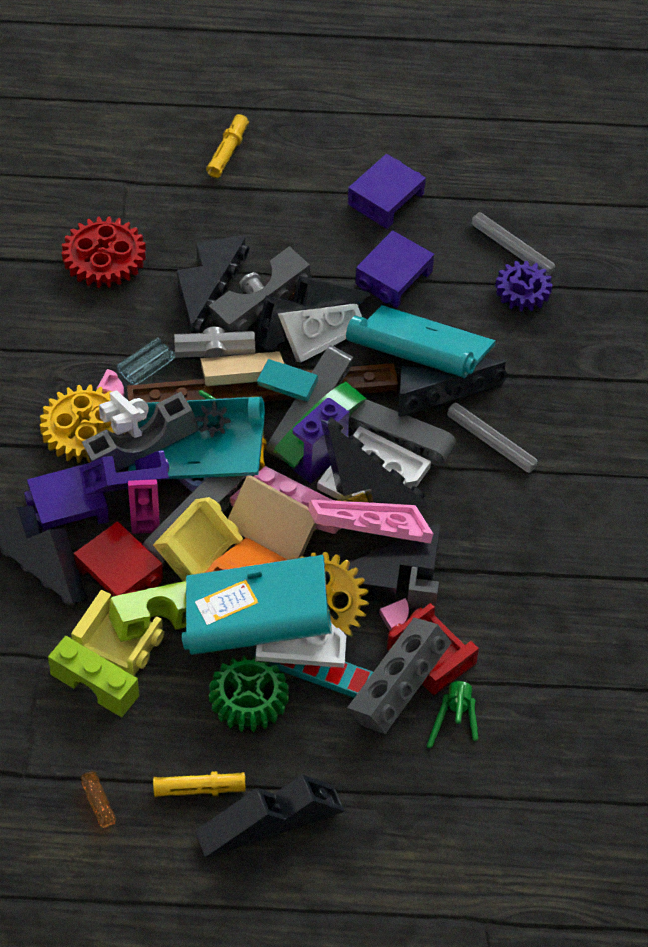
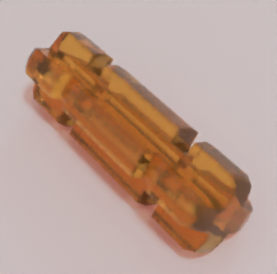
M96 772L84 773L81 776V783L87 792V797L93 811L97 815L99 825L102 828L113 825L116 821L115 815L109 806V801L102 785L99 783Z

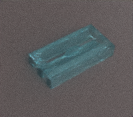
M157 337L117 364V371L132 385H137L174 360L175 352L169 351L166 344L162 345L161 340ZM161 354H163L162 357H160L159 359H157L156 361H154L153 363H151V361H153V360L156 359L158 356H160ZM143 368L140 372L132 376V374L137 372L139 369Z

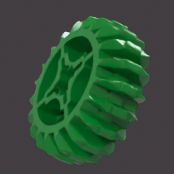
M243 655L240 662L232 657L230 666L222 663L220 667L221 672L215 671L213 681L209 685V690L211 691L209 693V701L212 704L214 714L218 713L220 722L228 720L230 729L238 724L241 732L245 729V726H250L253 733L256 730V725L266 729L268 721L276 723L278 715H283L285 711V706L288 703L287 693L289 692V687L285 683L284 673H279L277 665L270 667V662L255 661L256 655L253 660H247V657ZM232 686L234 693L233 697L229 700L225 693ZM267 687L272 691V696L268 701L264 699V689Z

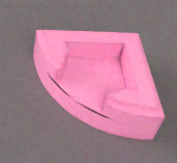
M107 369L97 389L101 386L103 394L117 390L124 397V387L118 375Z
M406 598L380 609V616L389 631L396 624H403L408 619L409 607Z

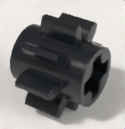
M215 401L208 408L201 405L202 416H195L197 421L203 422L199 427V431L204 432L207 429L212 438L214 433L219 430L224 434V423H231L230 418L223 417L227 408L222 407L219 410ZM210 414L214 417L217 416L219 421L217 424L213 422L208 424V416Z

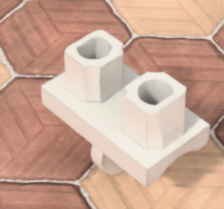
M117 390L110 392V401L99 405L101 420L105 423L111 421V427L117 435L129 432L134 438L142 436V431L138 428V422L147 417L148 404L140 398L128 401Z

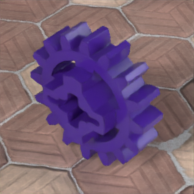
M515 261L514 267L506 264L505 271H499L495 288H497L496 295L502 296V303L510 302L509 308L512 309L516 305L519 306V311H523L524 307H528L530 311H533L534 305L541 308L543 301H549L553 284H551V276H546V269L538 270L537 263L529 266L528 261H525L524 265H520L518 261Z

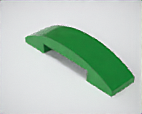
M347 382L340 384L319 400L274 448L273 452L293 469L303 461L304 442L293 434V428L328 397L347 409L349 416L365 402L366 398Z

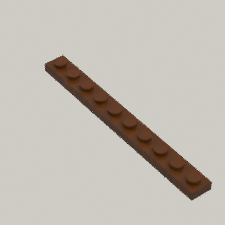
M394 363L351 367L342 383L347 382L360 394L397 391L398 388ZM204 379L127 386L128 401L140 398L146 403L161 402L179 392H182L186 401L206 400L199 395L200 390L216 399L252 396L262 397L264 402L296 399L258 386L257 382L206 386Z

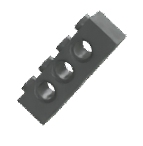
M418 618L412 619L347 707L361 726L386 734L452 643L440 626Z

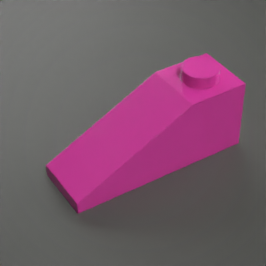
M157 479L128 481L132 534L153 533L160 526Z

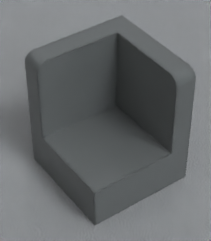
M412 567L408 591V607L411 609L425 608L431 603L436 609L439 582L416 579L418 567Z

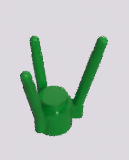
M462 681L450 684L448 694L443 695L442 706L427 743L428 748H432L448 706L456 712V724L461 723L462 712L468 709L473 741H478L475 714L476 700L472 698V686Z

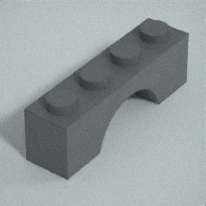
M289 246L270 260L272 276L264 288L251 294H238L228 291L210 304L212 321L218 327L224 329L225 332L247 331L249 326L260 319L266 295L288 300L295 293L299 275L311 278L310 264Z
M179 392L156 404L155 412L151 419L139 428L142 431V436L134 438L130 433L117 435L106 429L82 441V444L90 462L102 457L113 456L115 471L118 472L135 463V460L159 451L198 431L199 427L191 407L182 392Z

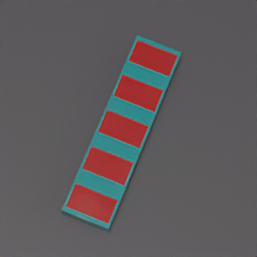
M270 662V667L277 665L279 671L354 698L373 673L347 662L344 663V668Z

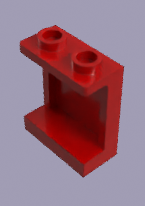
M118 521L74 553L79 573L82 576L89 573L113 597L156 588L163 579L162 563Z
M430 603L425 608L415 610L410 619L403 624H396L389 631L387 650L389 651L413 618L438 624L452 643L422 683L434 696L477 663L479 648L472 641L464 645L435 616V607Z

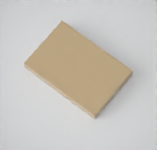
M280 351L200 358L205 385L215 386L257 382L268 359L284 364Z
M251 475L246 477L228 517V520L238 527L240 535L255 541L287 560L298 559L303 556L317 525L307 506Z

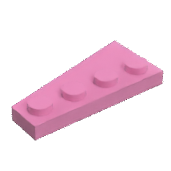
M266 466L259 471V475L253 476L307 507L309 506L310 499L334 501ZM241 488L230 497L231 506H234ZM319 524L315 527V529L333 534L341 529Z
M310 499L308 510L316 524L322 526H333L430 544L432 541L433 532L416 505Z

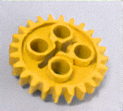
M78 385L75 392L69 387L67 388L66 395L57 392L58 400L50 398L49 406L43 407L44 415H40V430L43 442L48 443V449L50 451L56 449L57 457L65 453L66 461L75 456L77 463H80L83 457H86L90 463L82 441L106 429L115 433L111 427V421L103 422L99 413V405L110 401V392L112 391L103 394L101 386L96 391H93L92 385H89L87 390H82V387Z
M323 552L325 571L330 574V581L326 585L327 603L339 616L335 620L330 614L331 623L342 632L352 636L353 634L349 627L354 625L360 628L361 626L356 620L357 616L366 617V614L360 610V606L369 605V602L361 599V596L367 594L368 590L359 588L365 580L364 578H354L359 571L357 568L348 571L350 565L348 560H345L340 565L339 555L335 554L332 560L329 561L328 553ZM339 594H347L349 599L347 606L338 609L335 605V598Z

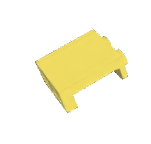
M207 497L195 499L153 546L184 582L187 575L205 573L217 558L222 556L232 544L240 543L243 537L239 534L238 527L222 513L221 506L215 500Z
M101 590L71 633L72 639L135 676L139 668L143 669L146 666L152 648L159 646L164 637L162 619L156 616L153 622L150 621L149 628L143 637L121 642L109 619L111 594Z

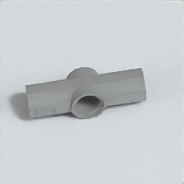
M209 327L203 333L174 334L175 358H209L255 353L254 331L225 332L220 327Z

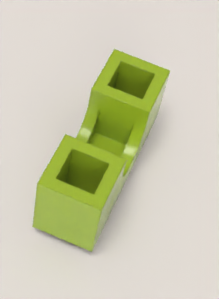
M186 581L111 597L109 619L120 641L143 637L149 628L150 617L162 616L169 619L175 630L185 628Z
M65 636L48 656L50 674L72 688H75L79 682L87 685L96 694L100 705L120 717L124 716L139 697L138 678L68 636Z

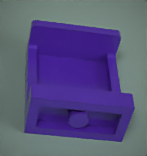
M385 154L349 186L348 205L388 229L393 224L394 213L414 194L419 197L424 194L426 178L419 172L404 165L401 161Z
M392 230L356 267L355 284L363 291H368L380 298L384 303L397 308L400 305L401 295L421 274L428 277L433 271L434 254Z
M329 397L293 428V434L304 442V457L294 469L291 467V469L309 483L314 482L331 465L321 420L328 421L330 417L344 427L341 432L348 437L349 411Z
M156 451L135 460V471L116 473L113 456L102 457L79 467L84 495L128 490V481L157 479V482L169 478V463L165 458L164 451Z
M84 465L27 479L28 491L24 492L27 506H33L41 532H45L52 527L93 516L96 517L98 525L109 522L108 506L103 493L84 495L79 467Z

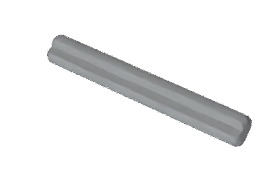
M479 212L472 218V225L524 262L528 261L530 266L537 263L538 270L546 269V276H549L555 270L553 262L484 214Z
M453 403L449 407L447 415L526 472L530 473L535 469L537 459L458 403Z

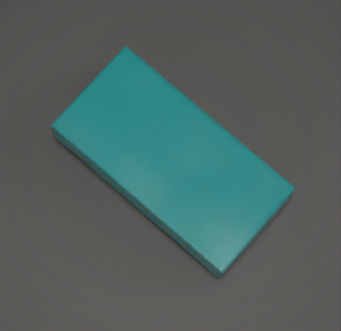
M268 359L257 379L258 386L308 402L319 379L316 374Z

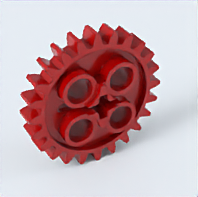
M109 216L106 222H102L101 218L97 217V222L95 223L87 219L86 226L78 223V230L70 229L71 236H65V243L62 244V259L65 263V269L70 270V276L77 275L78 282L86 279L87 286L91 285L94 281L97 284V288H100L102 282H106L109 288L113 281L118 285H121L122 278L130 281V273L138 275V268H143V260H146V245L143 242V235L138 234V228L131 229L130 222L121 225L120 218L115 223L111 222V217Z

